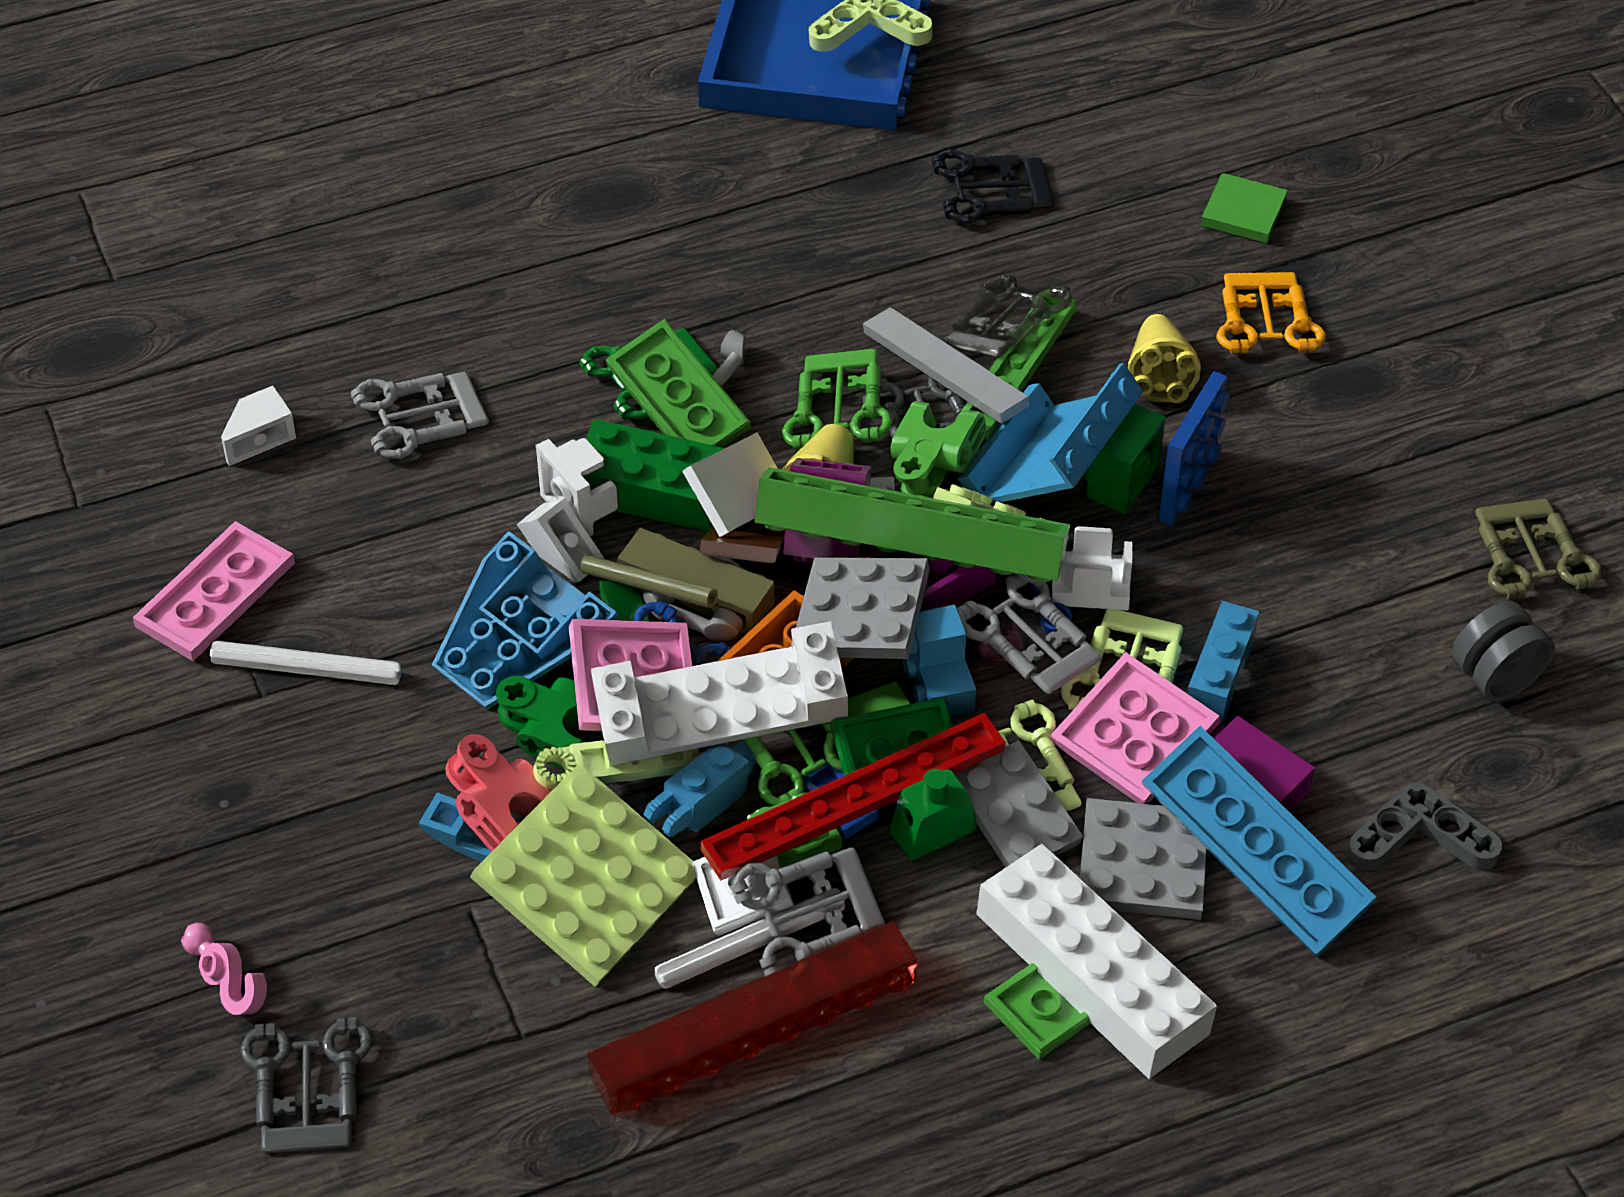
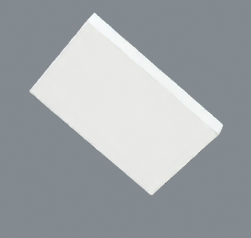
M755 433L690 465L682 472L715 530L721 537L755 519L759 480L768 467L778 468L758 433Z

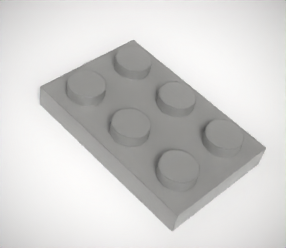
M1019 740L1006 746L1004 752L954 774L971 797L976 824L1005 868L1040 844H1043L1055 856L1081 844L1083 835Z

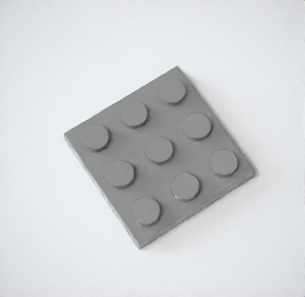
M814 558L796 628L831 621L839 658L909 659L930 571L928 560L923 558Z
M1087 798L1080 879L1114 911L1201 920L1206 847L1164 806Z

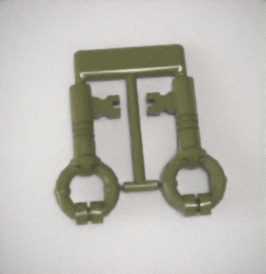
M1548 499L1480 507L1475 510L1481 525L1479 533L1494 563L1492 569L1488 572L1487 582L1493 590L1504 595L1506 599L1525 597L1526 592L1532 585L1531 578L1555 577L1558 574L1565 582L1575 586L1578 590L1595 587L1596 582L1601 577L1600 563L1593 557L1583 554L1582 550L1576 547L1562 516L1554 512ZM1548 517V524L1545 526L1541 524L1532 525L1531 531L1533 534L1535 533L1536 540H1541L1545 537L1556 539L1563 553L1562 558L1557 564V571L1546 570L1523 520ZM1516 522L1539 572H1533L1531 576V573L1524 567L1515 564L1507 556L1502 545L1506 542L1509 544L1518 543L1519 537L1515 535V528L1506 529V531H1495L1494 524ZM1580 563H1585L1591 571L1573 576L1566 567H1574ZM1514 572L1520 576L1522 581L1502 585L1499 583L1497 576H1507Z

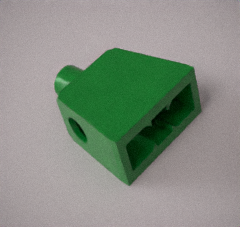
M931 769L925 773L924 780L903 789L899 793L890 834L912 862L977 830L971 797L951 770Z

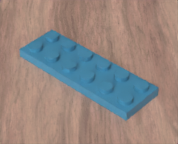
M1201 726L1194 730L1141 781L1142 785L1316 957L1325 951L1377 900L1376 896Z

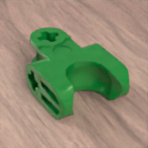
M510 676L498 684L496 689L497 702L499 703L498 719L502 726L518 733L516 742L526 754L537 759L539 753L543 752L546 748L569 747L571 744L583 743L579 738L568 733L572 729L579 727L575 683L573 680L558 678L550 689L522 676ZM548 762V764L564 770L560 764Z

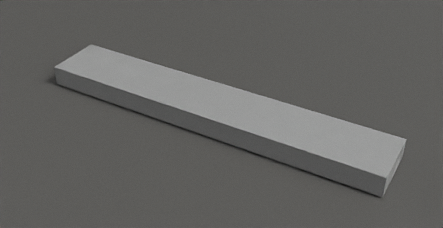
M891 307L863 323L866 335L1001 424L1030 406L1029 397Z

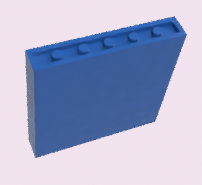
M722 0L698 80L699 107L896 130L899 117H905L907 97H904V95H910L912 75H909V73H915L917 53H914V51L920 52L921 45L913 46L869 23L837 48L828 52H819L812 49L809 44V27L844 0ZM898 0L926 16L927 11H924V9L929 10L931 0ZM897 15L886 16V18H898V17H900V16H897ZM844 18L840 19L839 21H851L853 19Z

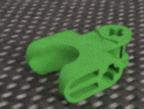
M913 402L891 442V456L896 461L893 469L895 477L899 482H902L901 492L933 498L937 487H940L948 471L966 472L987 433L983 413L965 410L951 425L945 428H935L936 421L930 403Z

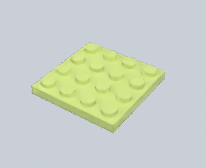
M581 763L473 870L470 876L471 879L595 987L697 879L693 869V861Z

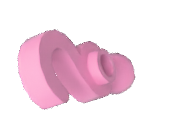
M203 923L188 925L184 936L181 938L183 948L192 955H201L199 960L201 975L208 984L220 985L221 1002L225 1009L235 1015H252L258 1012L263 1006L267 994L264 974L248 973L245 975V995L242 997V961L236 947L231 943H214L215 937L212 929Z

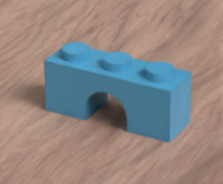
M1222 601L1187 692L1188 695L1220 716V724L1218 726L1224 723L1233 699L1240 668L1244 669L1255 641L1260 612Z

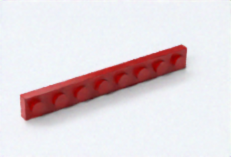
M985 713L980 714L701 841V851L719 880L722 881L735 875L747 863L764 862L897 801L899 793L903 789L924 780L925 773L931 769H948L956 774L1004 752L1006 742Z

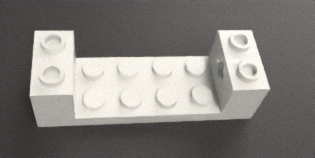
M831 621L791 629L792 647L634 678L631 661L591 668L610 766L848 717V696Z

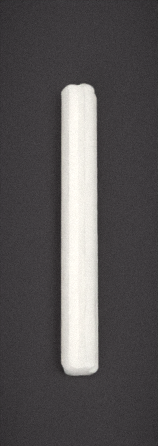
M214 641L210 649L211 662L214 664L397 685L402 671L401 664L393 661L224 641Z
M832 888L772 916L776 918L841 892L838 888ZM845 900L777 925L778 937L787 936L825 919L824 914L831 912L834 915L833 911L839 908L843 911L845 909ZM764 918L655 967L656 979L663 989H667L769 944L776 937L772 936Z

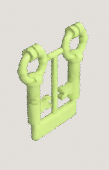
M1107 609L1101 626L1095 628L1090 644L1100 654L1101 660L1104 653H1114L1115 656L1122 657L1127 647V642L1121 640L1115 642L1109 638V629L1136 635L1130 653L1135 659L1137 658L1143 637L1169 643L1166 651L1156 652L1154 648L1146 647L1142 662L1147 664L1155 663L1157 666H1160L1159 675L1172 683L1182 652V647L1179 643L1183 633V626L1122 610ZM1101 660L1061 686V695L1069 706L1068 710L1073 711L1084 699L1082 697L1080 700V696L1071 695L1074 683L1080 681L1084 685L1095 686L1101 680L1098 674Z
M1034 700L1015 705V710L1011 716L1012 728L1008 727L998 731L1006 742L1005 747L1009 745L1005 736L1011 735L1012 731L1022 740L1032 742L1034 746H1038L1048 764L1044 770L1039 768V771L1046 781L1057 780L1059 786L1064 788L1054 793L1065 810L1070 811L1080 807L1082 804L1081 799L1072 785L1075 780L1050 737L1056 728L1054 713L1044 705L1035 703ZM1037 713L1043 716L1046 727L1038 728L1033 733L1024 730L1020 723V720Z

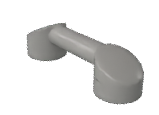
M730 330L726 334L721 345L720 354L727 359L712 375L721 387L739 365H743L745 359V336L735 330Z
M646 590L643 591L646 604L664 600L669 606L677 610L678 623H687L688 628L703 633L709 640L715 642L733 640L743 627L741 618L729 609H717L709 620L672 605L675 598ZM654 611L651 612L656 618H662V616L660 617L655 614Z

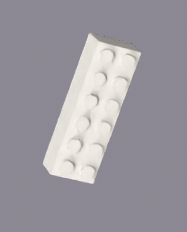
M1040 844L980 885L976 914L1029 965L1035 964L1038 967L1037 972L1079 1013H1087L1090 1018L1089 1022L1148 1079L1210 1035L1217 1005L1043 844Z

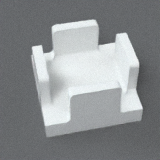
M585 438L578 441L571 440L559 447H556L549 439L537 444L540 495L546 502L565 498L588 535L592 536L593 523L618 508L617 489L612 481H608L590 491V484L583 478V476L604 465L603 457Z
M1076 527L1073 550L1065 552L1061 574L1057 581L1052 580L1051 602L1061 603L1070 607L1129 610L1132 542H1124L1123 555H1114L1111 553L1112 529Z

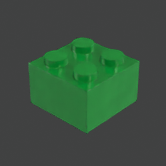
M1133 405L1085 472L1084 480L1088 481L1087 498L1127 514L1160 467L1166 416L1140 405Z

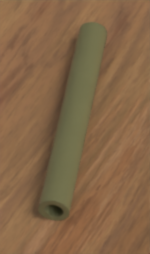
M586 555L581 562V571L584 574L708 608L714 607L718 599L717 590L590 555Z

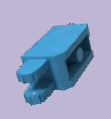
M744 739L732 747L726 743L712 745L665 781L664 791L646 807L643 814L645 819L655 823L659 818L669 813L670 816L664 821L662 827L664 833L669 837L677 835L678 832H681L686 827L691 831L698 832L739 800L747 789L748 776L754 771L753 765L757 763L756 757L753 756V753L750 751L751 749H749Z

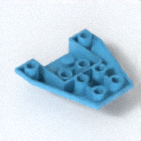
M508 531L483 558L432 666L488 710L498 704L496 689L503 679L510 676H522L533 682L572 657L569 625L572 619L615 620L619 615L590 591L584 595L547 567L534 549Z

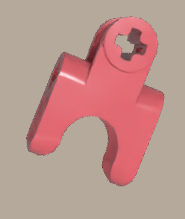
M478 734L467 735L460 741L457 754H454L448 760L445 768L450 782L459 792L461 791L456 798V807L460 816L491 852L519 825L510 812L519 813L527 817L552 791V789L545 788L537 782L533 774V766L528 761L516 759L509 764L488 738ZM483 751L484 755L482 756V758H479V755ZM463 766L464 769L459 773V769Z

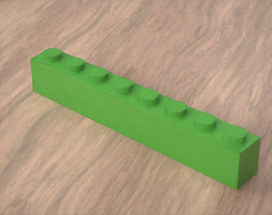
M768 467L759 480L755 523L765 524L766 528L774 531L791 529L801 531L803 535L810 538L833 537L840 539V542L846 545L857 546L864 543L877 546L879 550L887 553L905 551L915 553L916 557L927 560H935L937 558L951 560L960 567L983 566L1001 575H1010L1014 572L1028 575L1031 580L1037 582L1058 580L1064 565L1070 524Z

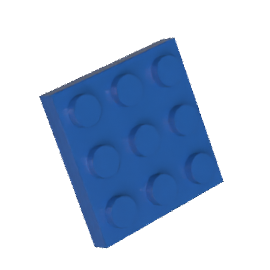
M1213 371L1168 445L1158 520L1172 526L1180 513L1186 514L1192 501L1193 490L1195 488L1201 489L1207 476L1209 463L1215 465L1220 456L1222 444L1218 443V439L1222 435L1226 419L1221 416L1226 409L1230 396L1229 393L1225 392L1226 375Z

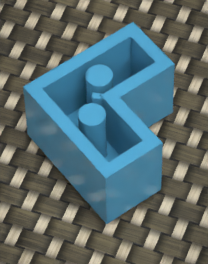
M955 605L919 613L909 659H903L905 675L907 679L913 678L916 685L914 686L916 703L944 697L950 718L975 713L976 687L965 661L966 632Z

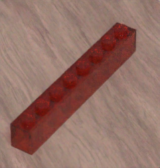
M891 921L587 1053L589 1076L611 1116L621 1111H632L648 1099L662 1093H673L681 1088L683 1084L698 1077L711 1076L717 1073L723 1066L739 1059H750L766 1047L778 1042L785 1043L791 1041L799 1033L816 1025H827L837 1016L850 1010L863 1009L869 1006L875 999L891 992L899 993L906 990L912 983L916 982L917 957L894 921Z

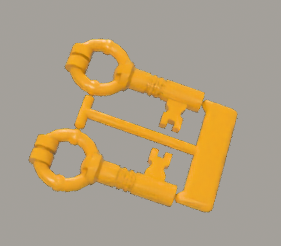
M1294 272L1227 273L1224 275L1225 288L1222 293L1227 321L1218 330L1216 339L1222 347L1230 350L1231 354H1238L1239 352L1240 354H1248V350L1256 345L1258 338L1269 340L1282 339L1284 337L1290 346L1298 349V353H1306L1307 351L1308 353H1316V349L1323 345L1326 340V333L1308 316L1303 288L1298 285ZM1259 289L1267 333H1260L1258 336L1256 330L1246 324L1244 319L1241 318V307H1256V295L1247 294L1244 296L1237 294L1236 290ZM1266 289H1289V293L1285 295L1273 293L1272 296L1274 307L1285 305L1293 309L1294 321L1286 328L1284 335L1282 333H1274ZM1313 331L1316 335V338H1308V340L1306 338H1299L1297 340L1294 332L1305 334ZM1245 332L1249 340L1229 341L1226 333L1238 335Z

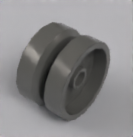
M1506 601L1487 608L1473 618L1453 643L1451 656L1464 674L1472 677L1475 686L1487 699L1495 702L1506 700L1530 686L1546 670L1553 659L1556 648L1553 640L1541 627L1533 624L1531 616L1519 603Z

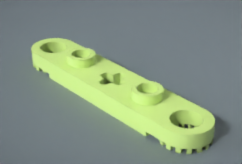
M604 740L571 744L569 747H551V749L546 748L543 752L541 751L535 761L533 774L540 785L552 790L579 763L604 784L675 775L701 755L702 752L699 753V749H691L638 760L636 765H632V762H626L610 766ZM548 762H556L564 768L565 773H562L561 776L559 774L554 776L555 774L553 773L550 775V772H546L547 769L544 766Z

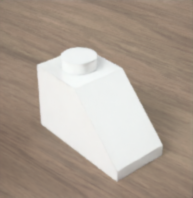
M273 386L239 399L221 436L226 462L229 466L296 438L292 413Z
M565 498L543 503L517 524L538 556L575 583L587 576V574L581 571V562L586 555L604 559Z

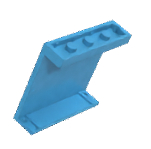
M1124 363L1118 365L1096 396L1058 405L1053 404L1039 383L1028 385L1023 393L1029 397L1030 406L997 426L975 455L966 472L962 473L958 480L964 488L993 498L991 504H995L996 501L1005 502L1074 488L1141 396L1143 390Z

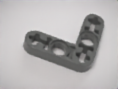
M1411 783L1403 787L1353 834L1347 853L1349 863L1354 868L1360 871H1374L1381 867L1419 830L1468 866L1484 871L1490 870L1498 863L1502 851V842L1493 831L1429 786L1422 783ZM1418 801H1421V802L1424 803V805L1418 803V804H1416L1415 806H1413V805L1410 804V802L1416 803V802H1418ZM1389 820L1395 821L1402 826L1403 830L1398 833H1390L1382 828L1381 823ZM1443 820H1450L1455 822L1460 827V830L1453 833L1446 832L1440 828L1438 823ZM1375 838L1377 842L1374 853L1371 851H1367L1365 854L1360 852V849L1367 850L1373 844ZM1483 847L1489 849V851L1483 850L1481 853L1475 850V848L1480 850Z

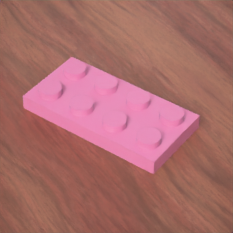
M235 521L133 617L134 625L137 629L194 661L295 564L293 554Z

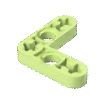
M844 0L809 27V44L812 49L819 52H828L837 48L869 23L913 46L925 45L931 41L933 36L931 19L898 0ZM890 15L900 16L898 18H886V16ZM844 18L853 19L851 21H839L840 19Z

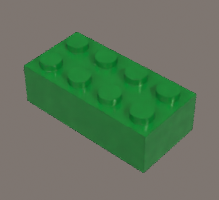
M593 420L586 440L603 457L604 465L583 476L590 484V491L608 481H612L617 489L618 508L615 510L617 512L704 532H709L714 528L682 471L690 465L725 448L603 420Z

